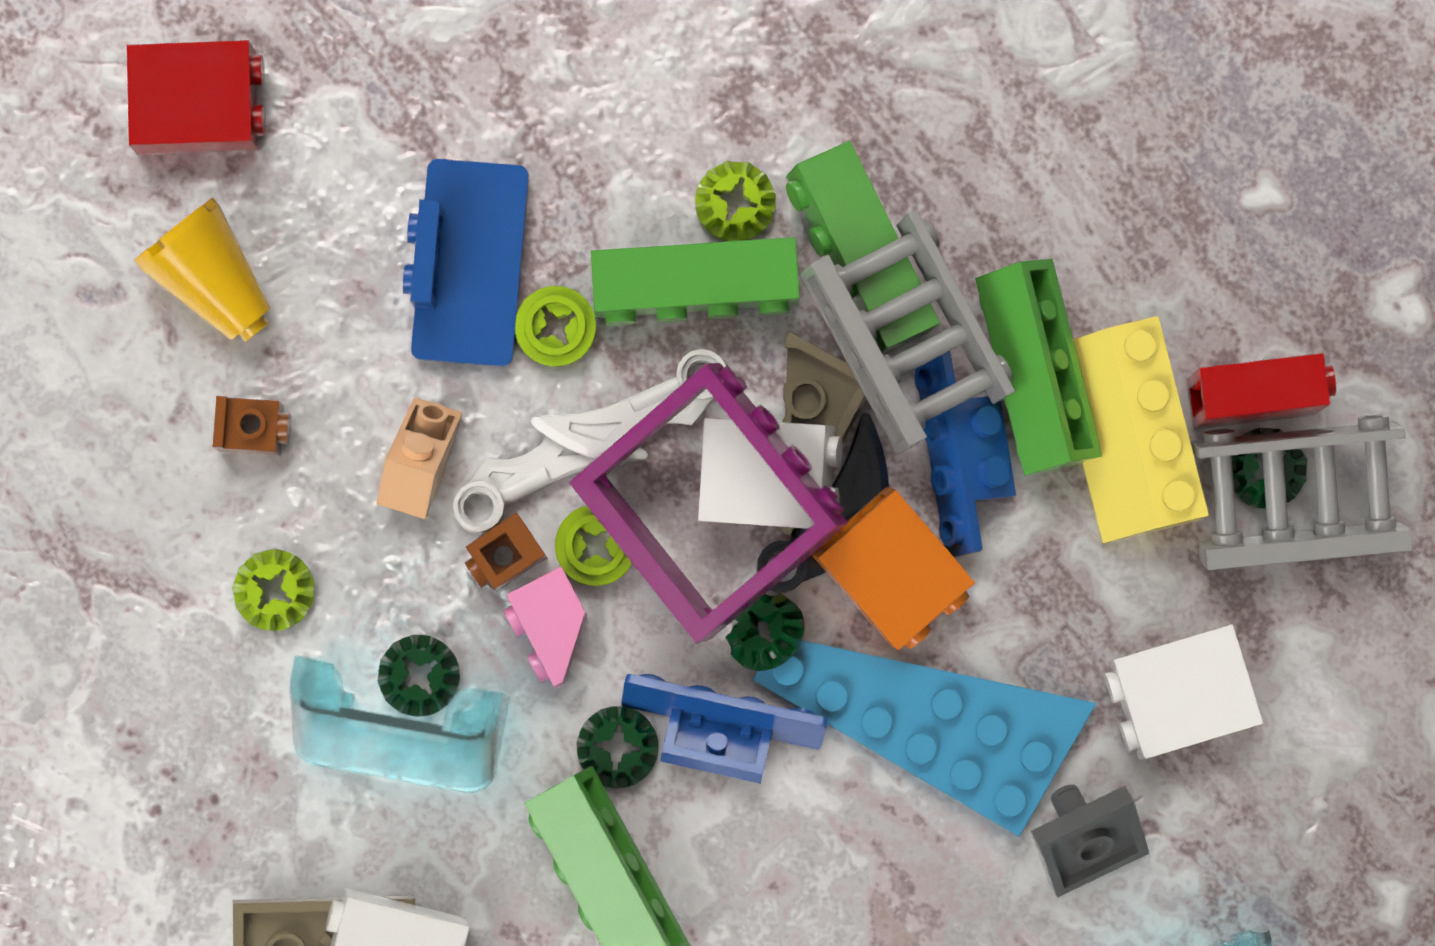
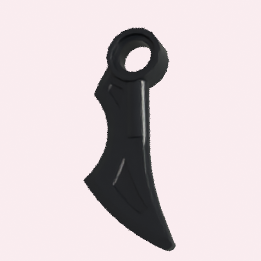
M868 413L862 414L845 462L832 484V488H838L839 504L844 509L841 514L847 521L883 489L889 487L883 447L874 422ZM799 528L790 541L779 540L766 546L757 560L756 573L767 565L772 555L785 550L808 529ZM811 555L797 566L794 577L787 581L778 582L770 590L775 593H787L795 590L801 583L826 572Z

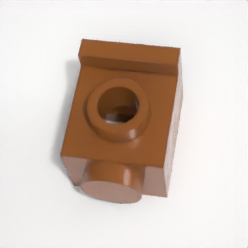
M216 396L213 448L219 452L280 456L281 443L289 444L291 436V413H284V405L280 401ZM249 416H257L260 419V428L253 434L245 433L243 430V422Z
M516 512L466 546L472 558L466 561L465 565L481 588L490 583L497 592L537 564L542 563L548 557ZM501 547H508L513 552V559L506 566H500L494 560L495 552Z

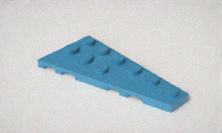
M803 640L794 655L784 664L771 670L757 671L753 678V681L795 706L808 709L817 716L827 718L829 726L1018 837L1024 830L1096 703Z

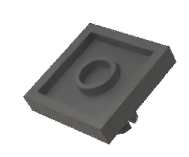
M1076 785L1063 786L1051 796L1052 804L1059 817L1031 830L1048 882L1057 898L1149 854L1134 800L1126 786L1114 790L1090 803H1086Z

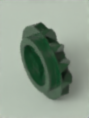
M1256 428L1242 436L1283 431L1273 428ZM1302 449L1283 450L1287 503L1296 498L1307 481L1308 459ZM1253 453L1232 455L1234 494L1241 501L1252 507L1266 509L1264 478L1258 479L1254 483L1250 481L1256 475L1255 472L1259 468V464L1255 460L1257 457Z
M779 593L776 596L764 594L731 622L732 631L725 638L731 647V656L740 665L753 671L771 670L784 664L799 648L805 631L804 617L800 608L783 594ZM760 621H765L769 625L771 642L759 636L757 627Z
M410 635L394 642L380 659L377 681L385 701L394 709L409 716L422 717L439 712L451 702L459 686L460 670L455 655L445 643L427 635ZM406 657L410 662H414L420 667L425 664L430 665L436 660L437 664L431 668L432 671L427 675V679L430 682L429 687L433 693L429 694L426 689H422L417 684L411 687L407 686L403 690L400 689L410 675L409 670L406 668L408 665L404 661Z
M624 706L607 707L594 713L584 722L576 742L577 755L583 770L593 766L603 786L610 788L630 787L642 781L653 769L659 751L658 737L650 721L640 712ZM621 724L624 741L632 743V746L640 747V752L632 751L631 753L623 754L621 762H618L617 770H613L614 762L611 761V753L603 751V748L595 747V743L612 740L614 732H617V725Z

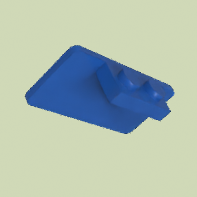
M434 159L428 164L425 200L419 199L418 213H410L408 219L407 242L415 244L414 264L405 263L403 272V294H411L410 302L415 308L411 353L417 360L506 367L511 364L514 352L515 322L529 174L525 167L521 165Z

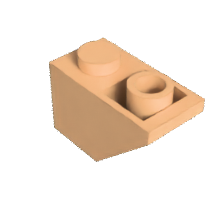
M414 397L385 458L377 505L426 519L440 487L461 421L462 412Z

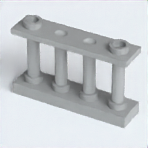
M917 209L908 213L896 225L902 237L844 267H841L839 264L834 265L829 255H826L810 263L800 273L897 455L926 439L927 436L923 430L926 427L925 422L983 391L987 392L992 404L1003 400L1015 392L1011 384L1013 382V374L1008 363L1001 355H995L937 248L940 245L936 230L928 220H922ZM912 255L926 282L869 312L863 309L858 310L849 294L852 291V285ZM937 300L951 327L892 358L888 355L883 356L874 340L876 331ZM961 345L975 373L918 403L912 400L907 401L898 384L901 382V376Z
M1377 414L1358 417V425L1236 437L1235 430L1231 429L1204 432V440L1191 441L1193 453L1198 458L1211 457L1216 532L1211 534L1212 540L1198 541L1200 562L1207 570L1412 551V530L1402 522H1396L1395 516H1390L1385 440L1405 439V428L1395 421L1389 422V415ZM1364 442L1370 517L1365 518V525L1345 527V522L1339 521L1334 445ZM1313 447L1318 522L1313 524L1314 530L1294 532V527L1288 525L1283 450ZM1262 452L1267 527L1262 529L1263 535L1243 537L1242 531L1237 530L1232 455Z

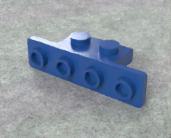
M950 351L915 369L914 381L919 392L920 401L956 383ZM989 396L970 398L926 421V427L923 429L927 436L925 440L928 446L932 470L931 485L936 495L940 519L939 535L945 548L954 558L982 551L975 502L1016 496L1001 401L992 404Z
M627 674L621 705L624 707L670 717L660 762L761 784L770 740L819 750L823 743L828 722L827 718L817 716L814 712L805 708L786 709L768 705L755 697L744 696L737 698L719 694L711 688L702 685L687 687L669 683L653 674H641L639 676Z

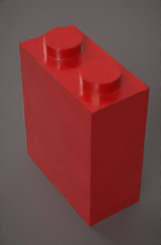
M249 40L127 45L129 146L136 154L258 150V135L266 134L264 105H257L256 85H264L265 82L263 55H255V49Z
M1324 353L1201 367L1186 380L1193 430L1313 416L1331 404L1330 396L1336 395L1334 368L1332 365L1325 366Z

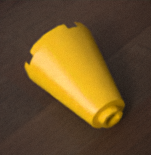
M213 197L133 260L141 271L230 340L240 335L246 342L269 324L263 315L271 308L220 205Z

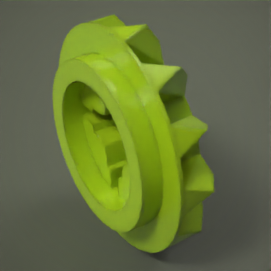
M727 160L723 164L709 169L697 186L695 195L697 216L704 228L719 239L743 241L754 238L766 229L775 212V190L767 174L753 166L750 162H732ZM742 181L744 182L743 198L750 201L751 205L757 207H739L736 214H733L731 221L727 220V202L722 200L721 196L715 195V192L719 194H732L735 187H738L739 182Z
M564 286L543 287L530 294L520 305L515 322L516 338L524 353L536 363L559 368L578 362L589 348L592 347L596 332L595 315L588 301L575 290ZM547 308L550 315L553 314L558 320L565 316L569 318L573 314L575 315V317L569 320L570 323L564 327L567 335V345H564L562 340H558L554 335H550L547 338L543 336L537 340V337L542 335V331L547 328L546 315L542 311Z
M587 505L571 512L560 524L555 538L556 557L564 572L575 581L586 586L609 585L625 575L632 562L610 534L605 546L609 551L608 554L613 558L611 562L605 557L602 559L597 554L593 555L590 559L586 558L583 563L579 561L584 556L583 553L587 545L583 541V536L578 532L582 529L586 534L590 533L592 536L598 537L601 533L605 534L607 530Z
M272 549L254 553L244 564L238 567L232 590L236 609L249 624L267 631H280L293 627L307 615L313 604L315 584L311 571L299 557L287 551ZM284 570L287 571L283 576L284 581L281 588L286 592V596L292 599L291 603L273 598L269 604L265 603L261 609L260 606L264 602L262 599L265 591L255 579L259 577L262 580L274 581L277 576L282 575Z

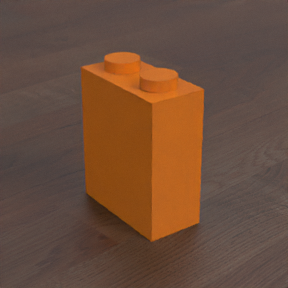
M890 487L883 489L848 520L849 524L812 554L813 558L887 644L897 651L904 645L907 649H911L919 644L931 631L928 624L942 612L949 615L960 608L970 596L966 591L975 584L974 580L898 491Z

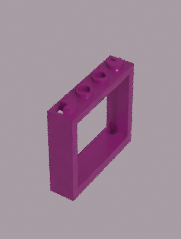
M706 363L569 482L696 644L711 640L849 524L841 514L844 509L836 500L838 496L827 486L820 488L808 473L812 470V465L806 456L794 445H791L789 448L776 433L780 426L773 415L762 405L755 407L743 392L748 388L744 379L741 376H736L728 365L723 367L721 363ZM706 389L815 523L713 610L607 478V475Z

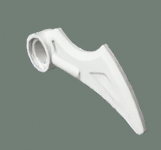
M694 350L682 358L678 364L676 377L602 408L566 415L534 416L531 419V424L539 432L559 445L585 457L596 459L688 380L687 372L694 364L721 363L723 367L726 365L721 357L711 350ZM706 389L667 424L692 426L708 404L715 398Z
M547 436L533 451L523 456L512 459L487 458L471 481L459 489L454 497L453 511L456 521L462 529L471 534H485L501 523L504 517L505 506L558 480L583 471L595 459L575 453ZM639 447L625 459L624 463L646 461L648 458L647 452ZM483 494L492 500L494 505L493 513L487 520L475 522L468 519L465 515V503L472 495Z

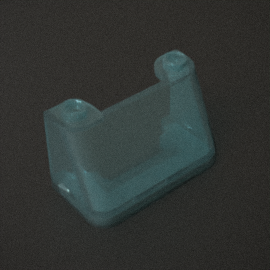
M295 655L290 679L292 736L294 749L304 762L315 766L463 793H477L486 789L493 782L499 761L510 696L504 693L477 688H469L457 692L448 703L443 725L353 709L355 694L343 689V679L340 672L335 668V664Z

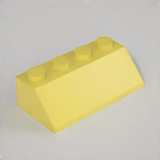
M1159 316L1109 327L1073 339L1102 452V457L1082 463L1102 544L1200 521L1209 516Z

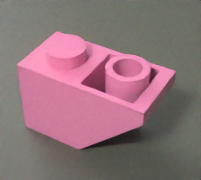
M559 567L507 594L512 606L503 610L516 636L519 637L525 633L527 634L535 652L527 655V658L540 683L550 679L555 688L566 682L587 616L562 567Z

